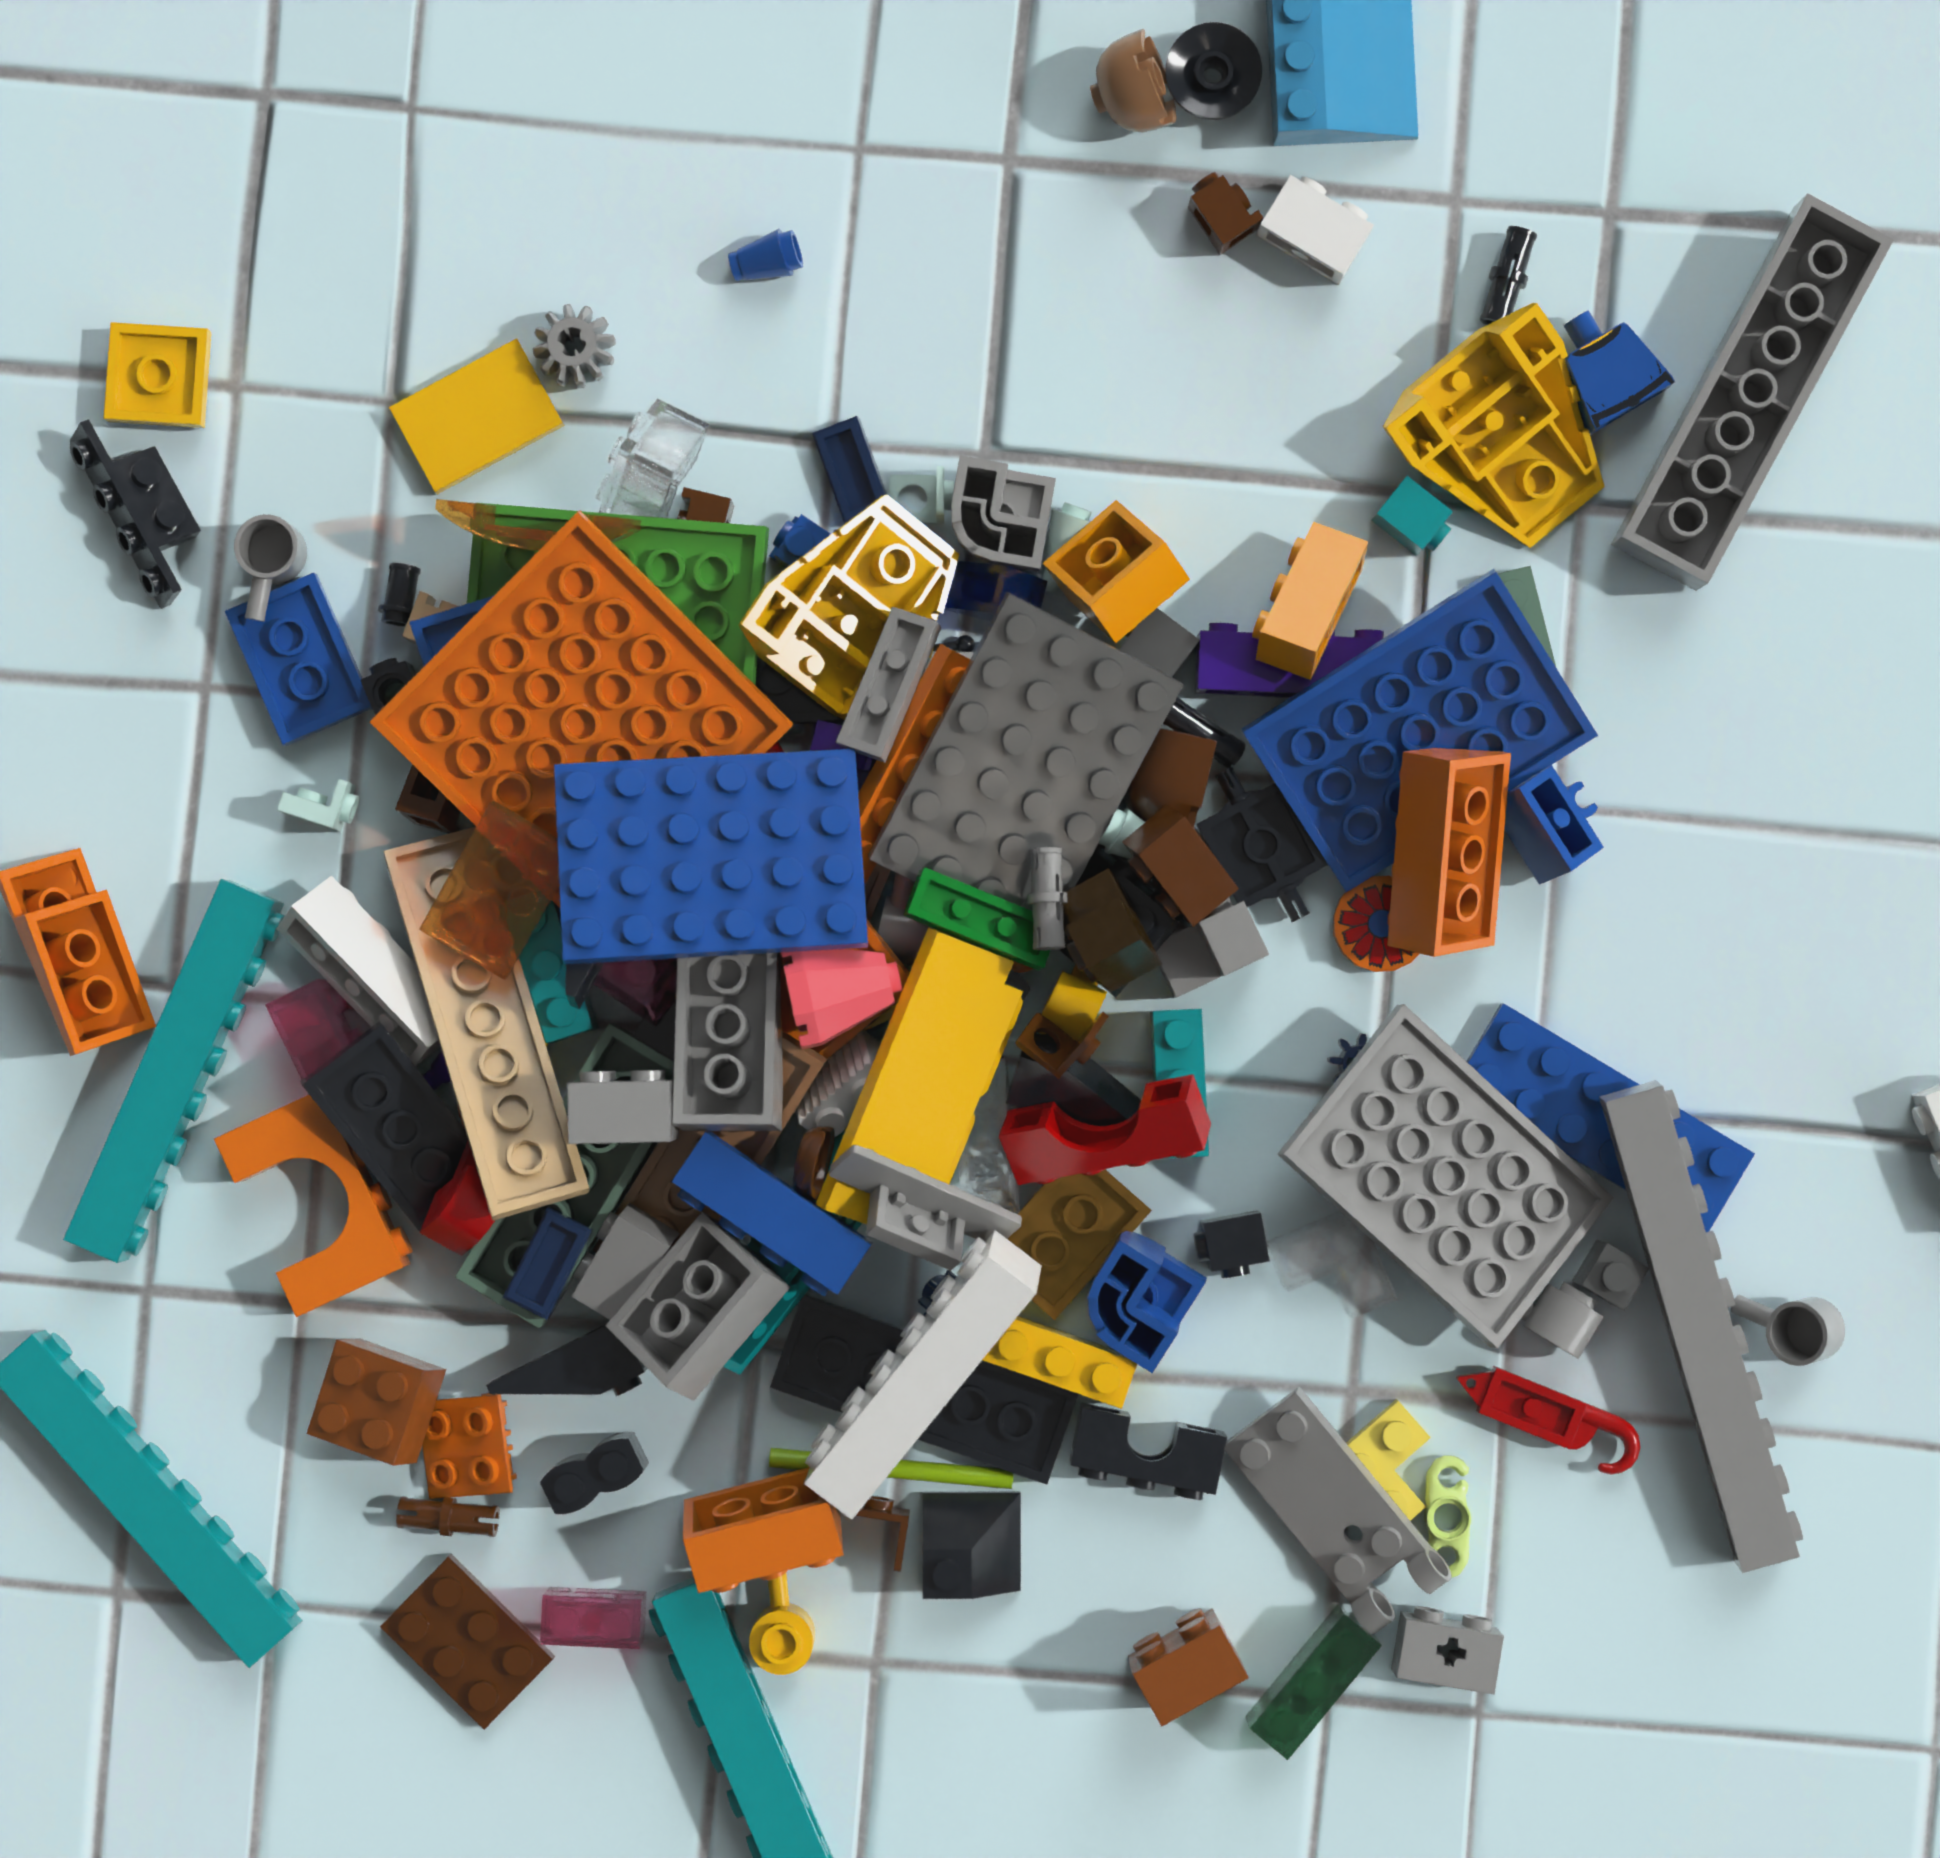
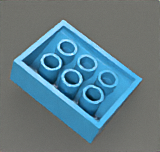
M1266 0L1273 146L1418 139L1412 0Z

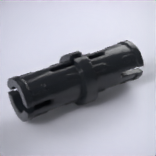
M1508 226L1498 264L1491 267L1489 279L1492 283L1483 314H1481L1479 319L1482 323L1488 325L1513 313L1519 291L1526 288L1528 276L1525 274L1533 244L1537 239V234L1532 230L1519 226ZM1514 259L1513 269L1508 280L1505 295L1503 296V289L1508 278L1512 260Z

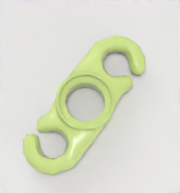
M1444 1455L1435 1459L1426 1473L1424 1521L1428 1528V1543L1433 1549L1438 1551L1440 1548L1447 1546L1455 1551L1456 1560L1452 1565L1448 1566L1453 1578L1461 1574L1469 1560L1471 1514L1466 1502L1469 1485L1465 1480H1460L1455 1486L1447 1488L1440 1484L1438 1477L1445 1468H1452L1460 1476H1465L1469 1472V1467L1462 1459L1456 1456ZM1446 1503L1456 1505L1461 1512V1520L1458 1526L1449 1531L1437 1528L1434 1523L1436 1509Z

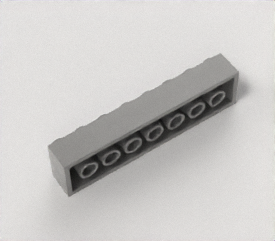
M1808 193L1793 207L1613 539L1612 546L1695 591L1709 583L1894 239Z

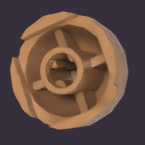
M1141 29L1112 42L1101 54L1096 67L1097 83L1090 86L1092 99L1098 112L1101 114L1108 111L1114 123L1133 132H1148L1175 123L1177 119L1174 99L1167 102L1164 101L1163 95H1166L1165 84H1167L1165 68L1151 37L1145 38V30Z

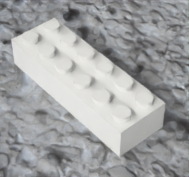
M996 1230L991 1233L986 1241L978 1237L970 1245L962 1257L963 1265L957 1273L958 1276L954 1279L947 1275L941 1281L931 1296L933 1302L927 1309V1314L923 1316L917 1312L900 1335L903 1339L897 1346L895 1354L889 1349L883 1353L870 1372L873 1376L867 1383L865 1391L859 1386L856 1387L842 1405L840 1410L843 1413L837 1420L836 1427L828 1423L811 1445L813 1450L805 1461L810 1468L804 1484L851 1520L1035 1296L1041 1265Z

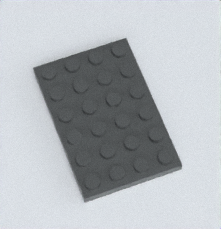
M1006 592L868 853V858L914 882L919 870L926 867L1032 911V906L1027 903V894L1032 893L1029 850L1040 847L1062 848L1061 873L1063 892L1076 886L1101 836L1116 812L1184 684L1019 597Z

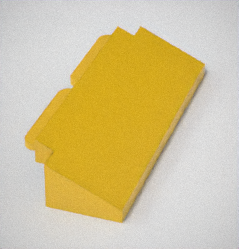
M928 927L832 1163L852 1145H859L902 1165L913 1167L932 1178L950 1184L975 1123V1108L980 1097L989 1089L1022 1008L1023 1000L1021 996L1023 991L1005 983L1014 961ZM828 1172L815 1205L826 1211L867 1224L870 1193L832 1178Z

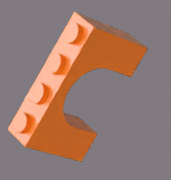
M306 1095L214 1138L234 1183L246 1181L294 1158H307L328 1166L337 1174L345 1187L348 1196L349 1212L346 1225L336 1241L323 1251L276 1272L296 1317L411 1264L407 1255L413 1252L412 1246L404 1229L401 1226L395 1228L387 1210L392 1208V1203L387 1191L380 1182L374 1184L365 1163L310 1095Z

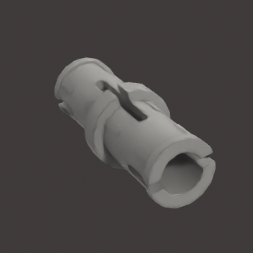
M1040 847L1030 849L1032 893L1027 894V903L1032 906L1033 950L1065 949L1063 905L1067 904L1068 901L1067 893L1063 892L1061 873L1062 848Z

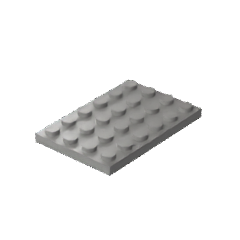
M1405 1004L1396 1005L1277 1154L1490 1348H1499L1613 1199L1602 1186Z

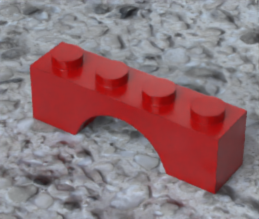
M1191 1074L1146 1083L1138 1111L1129 1119L1115 1125L1094 1126L1079 1122L1062 1111L1054 1101L1008 1110L999 1139L1017 1185L1033 1182L1047 1184L1065 1176L1076 1174L1090 1176L1113 1167L1124 1165L1138 1167L1147 1164L1151 1160L1172 1156L1176 1158L1190 1157L1199 1151H1204L1211 1122L1195 1077Z

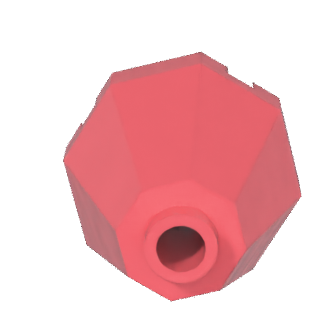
M850 949L781 952L784 963L793 961V964L784 965V971L796 1026H798L799 1032L808 1030L807 1035L799 1036L802 1050L822 1046L895 1004L893 993L902 991L897 963L886 964L884 953Z

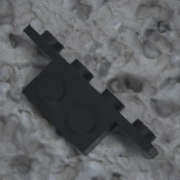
M90 420L80 422L70 439L72 459L80 470H85L93 485V495L97 505L103 512H108L116 527V536L121 549L127 555L132 556L140 571L139 578L144 591L148 596L155 598L161 609L170 606L182 589L161 551L196 538L201 530L155 446L112 462Z

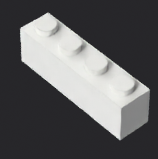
M330 876L290 907L277 930L371 1027L380 1021L415 1066L440 1047L415 959L410 957L392 939L385 926L376 922L361 907L350 890L342 887L333 876Z

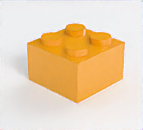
M1117 500L1042 563L1067 599L1115 643L1132 631L1142 620L1190 580L1165 541Z

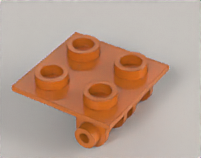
M488 1392L481 1394V1396L440 1399L436 1401L422 1444L429 1499L513 1492L512 1480L517 1479V1475L513 1473L511 1453L508 1454V1451L513 1450V1445L506 1442V1436L511 1435V1429H505L504 1426L507 1425L505 1414L507 1400H502L501 1394H490Z

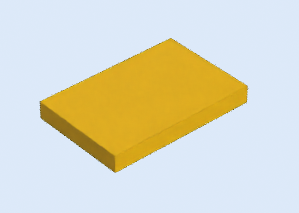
M517 338L389 407L437 495L565 426Z

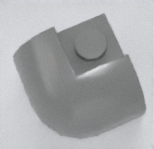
M960 455L951 503L952 528L959 544L972 557L989 564L1040 573L1056 478L1008 470V463Z

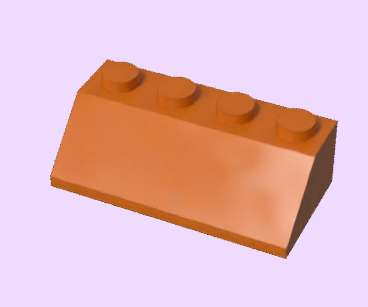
M1447 748L1403 751L1402 765L1399 772L1400 793L1398 814L1395 821L1396 843L1394 863L1391 871L1393 880L1391 905L1388 914L1387 946L1432 957L1494 946L1511 753Z

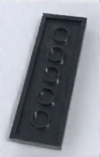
M805 1294L799 1302L770 1388L843 1413L840 1409L854 1389L859 1386L865 1391L867 1383L873 1376L870 1372L883 1353L889 1349L895 1354L897 1346L903 1339L900 1335L904 1328ZM982 1360L918 1440L1047 1485L1079 1394Z

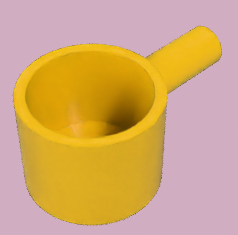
M785 1573L779 1578L768 1580L770 1606L758 1615L749 1637V1648L754 1661L763 1670L776 1675L791 1674L802 1668L811 1656L815 1641V1627L809 1614L798 1605L789 1603L787 1574Z

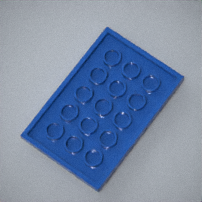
M1494 569L1241 728L1250 745L1346 892L1394 863L1396 843L1395 821L1399 806V772L1402 765L1403 751L1447 748L1511 753L1509 792L1598 736Z
M855 749L554 764L564 965L868 948Z

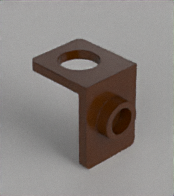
M1102 1012L1076 1041L1041 1013H1036L1015 1044L1059 1079L1075 1060L1084 1065L1101 1043L1095 1036L1109 1016ZM1043 1032L1051 1036L1056 1043L1057 1052L1046 1053L1042 1051L1034 1041V1033Z
M871 1496L856 1516L901 1523L894 1571L901 1572L910 1509L893 1507V1499Z

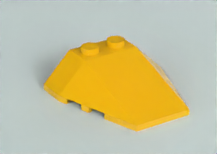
M1534 302L1475 331L1402 392L1382 426L1410 466L1529 548L1534 546L1605 487L1589 430L1584 428L1577 402L1580 401L1577 387L1572 385L1565 361L1568 355L1564 342L1540 306Z
M885 494L766 583L738 625L759 658L831 714L845 720L892 606L937 621L938 615L944 612L959 553Z

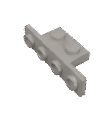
M852 1145L830 1165V1177L870 1193L866 1235L950 1271L962 1262L964 1234L975 1239L980 1237L986 1241L991 1233L996 1230L1007 1239L1021 1227L1022 1217L859 1145Z

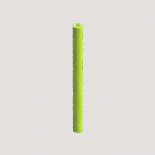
M771 1448L769 1467L794 1470L808 1468L810 1466L805 1461L812 1451ZM901 1459L886 1478L1012 1489L1013 1473L1000 1468Z

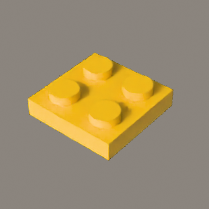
M110 322L104 419L108 422L205 428L212 332L208 328Z

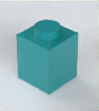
M1406 476L1371 521L1417 556L1425 546L1432 551L1438 547L1451 530L1444 522L1453 511L1409 476Z

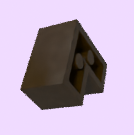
M1109 868L1066 891L1068 903L1063 905V930L1071 941L1066 946L1080 971L1084 970L1092 984L1099 980L1111 993L1162 965L1120 881Z

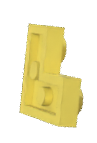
M1395 1399L1346 1443L1411 1521L1426 1506L1395 1472V1469L1431 1437L1404 1406Z

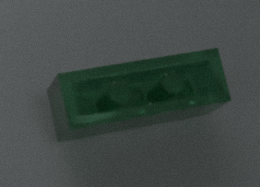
M1337 1604L1247 1713L1245 1718L1249 1729L1288 1760L1381 1648L1382 1644L1376 1635L1365 1630L1356 1618Z

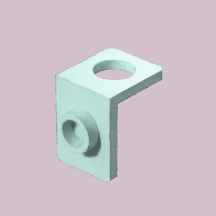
M937 466V475H891L889 477L890 498L899 504V495L904 488L912 485L918 486L925 491L927 504L920 512L910 514L922 524H944V510H951L954 481L944 480V466Z

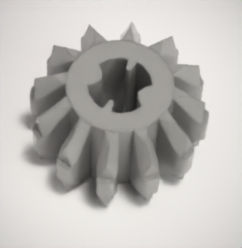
M567 304L563 306L564 319L558 321L552 312H548L545 315L552 327L551 330L542 327L535 329V336L545 343L534 347L533 354L536 358L546 359L540 367L545 376L557 371L556 382L559 386L564 387L571 375H573L577 387L585 388L586 380L584 374L590 372L597 381L603 378L602 372L597 367L598 362L604 365H613L614 357L607 351H604V349L616 345V339L614 335L603 334L609 325L604 317L592 321V309L584 306L578 317L575 318L572 306ZM579 337L585 347L584 350L579 354L575 349V356H569L564 347L566 341L570 339L574 343L573 338Z

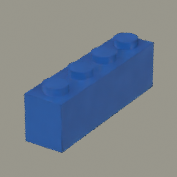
M711 1131L704 1133L672 1180L674 1184L681 1188L677 1194L680 1199L698 1211L702 1212L704 1207L708 1206L720 1214L722 1218L718 1224L739 1239L743 1240L745 1235L749 1234L761 1242L763 1246L759 1252L782 1268L785 1267L787 1262H790L805 1272L800 1280L823 1296L829 1290L837 1295L840 1293L874 1243L830 1212L815 1205L814 1201L802 1197L795 1188Z

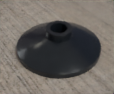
M1219 22L1199 24L1185 31L1172 45L1165 67L1166 83L1176 103L1191 115L1208 120L1229 118L1244 110L1256 96L1262 80L1261 57L1253 41L1238 28ZM1208 69H1216L1220 72L1222 78L1217 83H1209L1205 80L1203 74Z

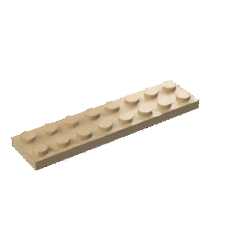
M472 827L385 850L384 858L492 1221L589 1193V1185L576 1144H568V1116L480 830L477 827Z

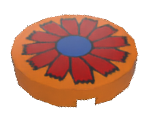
M1372 876L1350 891L1345 892L1339 898L1333 915V936L1341 953L1355 966L1373 972L1395 971L1410 964L1420 954L1387 946L1392 876Z

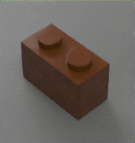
M1168 804L1122 841L1132 855L1127 860V864L1144 884H1147L1150 880L1160 891L1154 899L1172 920L1180 916L1194 927L1239 889L1186 817Z

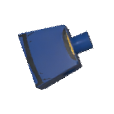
M1588 310L1564 325L1565 330L1577 350L1568 354L1565 361L1572 385L1577 387L1580 401L1577 403L1584 428L1589 430L1590 435L1663 393L1675 383L1672 375L1625 322L1603 334Z

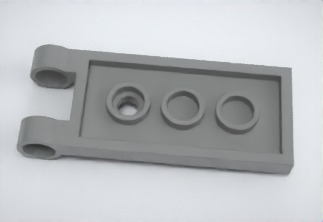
M1300 1386L1227 1440L1225 1452L1349 1601L1354 1616L1369 1633L1375 1634L1395 1620V1612L1391 1603L1372 1582L1400 1561L1404 1560L1407 1563L1408 1571L1415 1583L1428 1594L1433 1593L1451 1580V1571L1442 1556L1430 1546ZM1350 1525L1357 1526L1361 1529L1363 1537L1357 1541L1351 1540L1346 1536L1345 1528Z

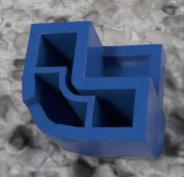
M1124 1231L1120 1234L1095 1274L1087 1297L1089 1317L1097 1331L1096 1335L1110 1348L1153 1373L1177 1336L1180 1322L1205 1285L1207 1277L1166 1253L1165 1246L1138 1233Z

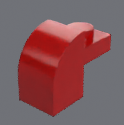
M467 1141L453 1179L435 1193L420 1230L422 1235L460 1256H463L474 1247L495 1222V1220L492 1221L469 1141Z

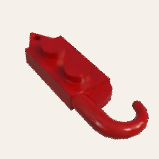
M1493 1366L1491 1371L1458 1375L1456 1377L1476 1403V1411L1478 1413L1569 1450H1577L1584 1447L1594 1437L1597 1429L1619 1437L1625 1446L1624 1454L1615 1463H1600L1598 1470L1602 1473L1610 1475L1623 1473L1631 1468L1638 1459L1641 1447L1639 1435L1633 1425L1620 1416L1496 1366ZM1468 1379L1474 1380L1473 1386H1467L1466 1382Z

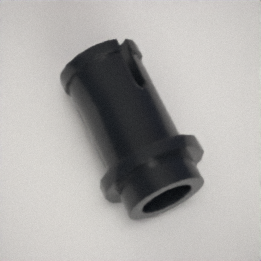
M392 563L389 564L390 571L384 604L379 605L378 611L382 613L381 621L383 623L406 627L414 606L418 576L421 569L409 564Z

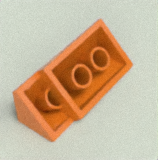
M81 848L0 871L1 894L70 1056L156 1027L108 891L106 889L96 892Z

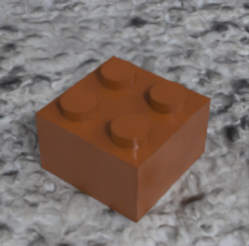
M361 1338L336 1339L306 1434L393 1466L417 1463L446 1369Z
M1201 1608L1185 1614L1175 1622L1178 1628L1160 1637L1158 1632L1144 1637L1133 1645L1135 1652L1128 1656L1132 1675L1161 1727L1249 1678L1241 1658L1213 1608L1203 1613Z

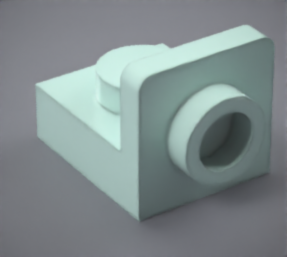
M339 779L330 806L325 805L328 796L300 787L297 796L283 792L277 810L284 814L341 832L344 822L348 824L352 822L357 811L359 796L354 795L355 785Z

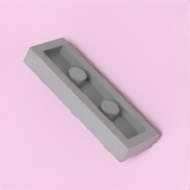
M892 606L836 740V743L841 748L855 749L858 754L886 763L942 628L937 621Z

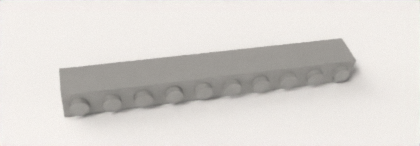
M1655 1080L1599 1096L1733 1559L1741 1572L1745 1573L1799 1558L1800 1555L1796 1541L1803 1540L1802 1530L1796 1513L1794 1511L1787 1513L1782 1495L1790 1493L1788 1482L1781 1464L1773 1466L1769 1448L1776 1446L1775 1437L1768 1418L1760 1419L1755 1401L1762 1400L1761 1389L1754 1371L1746 1373L1742 1354L1749 1353L1747 1341L1741 1325L1733 1326L1728 1308L1735 1306V1300L1728 1279L1726 1277L1719 1279L1714 1261L1722 1259L1721 1252L1713 1230L1705 1232L1701 1214L1708 1212L1707 1203L1700 1184L1692 1185L1687 1167L1694 1165V1159L1687 1138H1678L1673 1120L1680 1118V1111L1672 1089L1665 1091L1663 1085Z

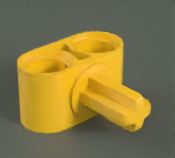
M1075 964L1071 974L1064 971L1061 972L1041 1014L1077 1041L1095 1021L1107 991L1097 987V982L1092 984L1086 973L1080 971Z

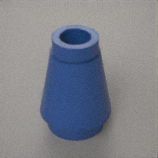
M778 228L728 254L730 268L737 282L741 280L793 276V270L803 268L802 253L793 230L782 232Z

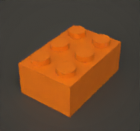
M810 1467L684 1499L683 1542L698 1593L710 1590L715 1593L726 1592L738 1586L740 1582L756 1578L772 1580L783 1576L787 1570L806 1565L811 1568L823 1567L833 1562L835 1558L844 1556L840 1512L804 1484Z

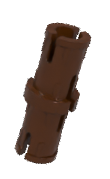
M402 1496L397 1507L399 1510L417 1511V1516L396 1514L397 1527L402 1529L439 1530L441 1536H452L454 1532L495 1537L499 1524L479 1522L481 1517L500 1519L498 1505L457 1503L456 1498L445 1497L440 1502Z

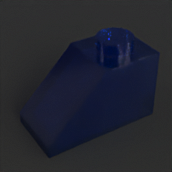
M957 561L944 610L991 621L1006 592L1041 609L1048 581L1006 565Z

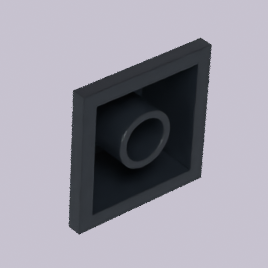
M1020 1491L923 1492V1599H974L1021 1591Z

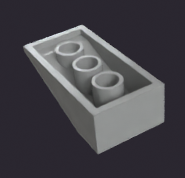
M780 953L677 958L672 1124L683 1131H782L783 1059Z

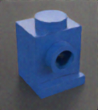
M802 514L799 518L795 516L792 522L788 520L777 534L773 542L775 547L769 557L787 568L831 535V533Z

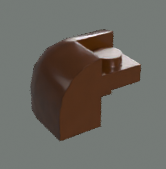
M1160 728L1123 797L1127 808L1146 822L1168 804L1184 815L1195 829L1196 816L1199 808L1202 806L1217 741Z

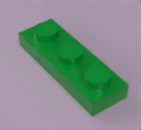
M926 867L919 870L903 916L1039 971L1045 968L1050 950H1033V917L1031 910Z

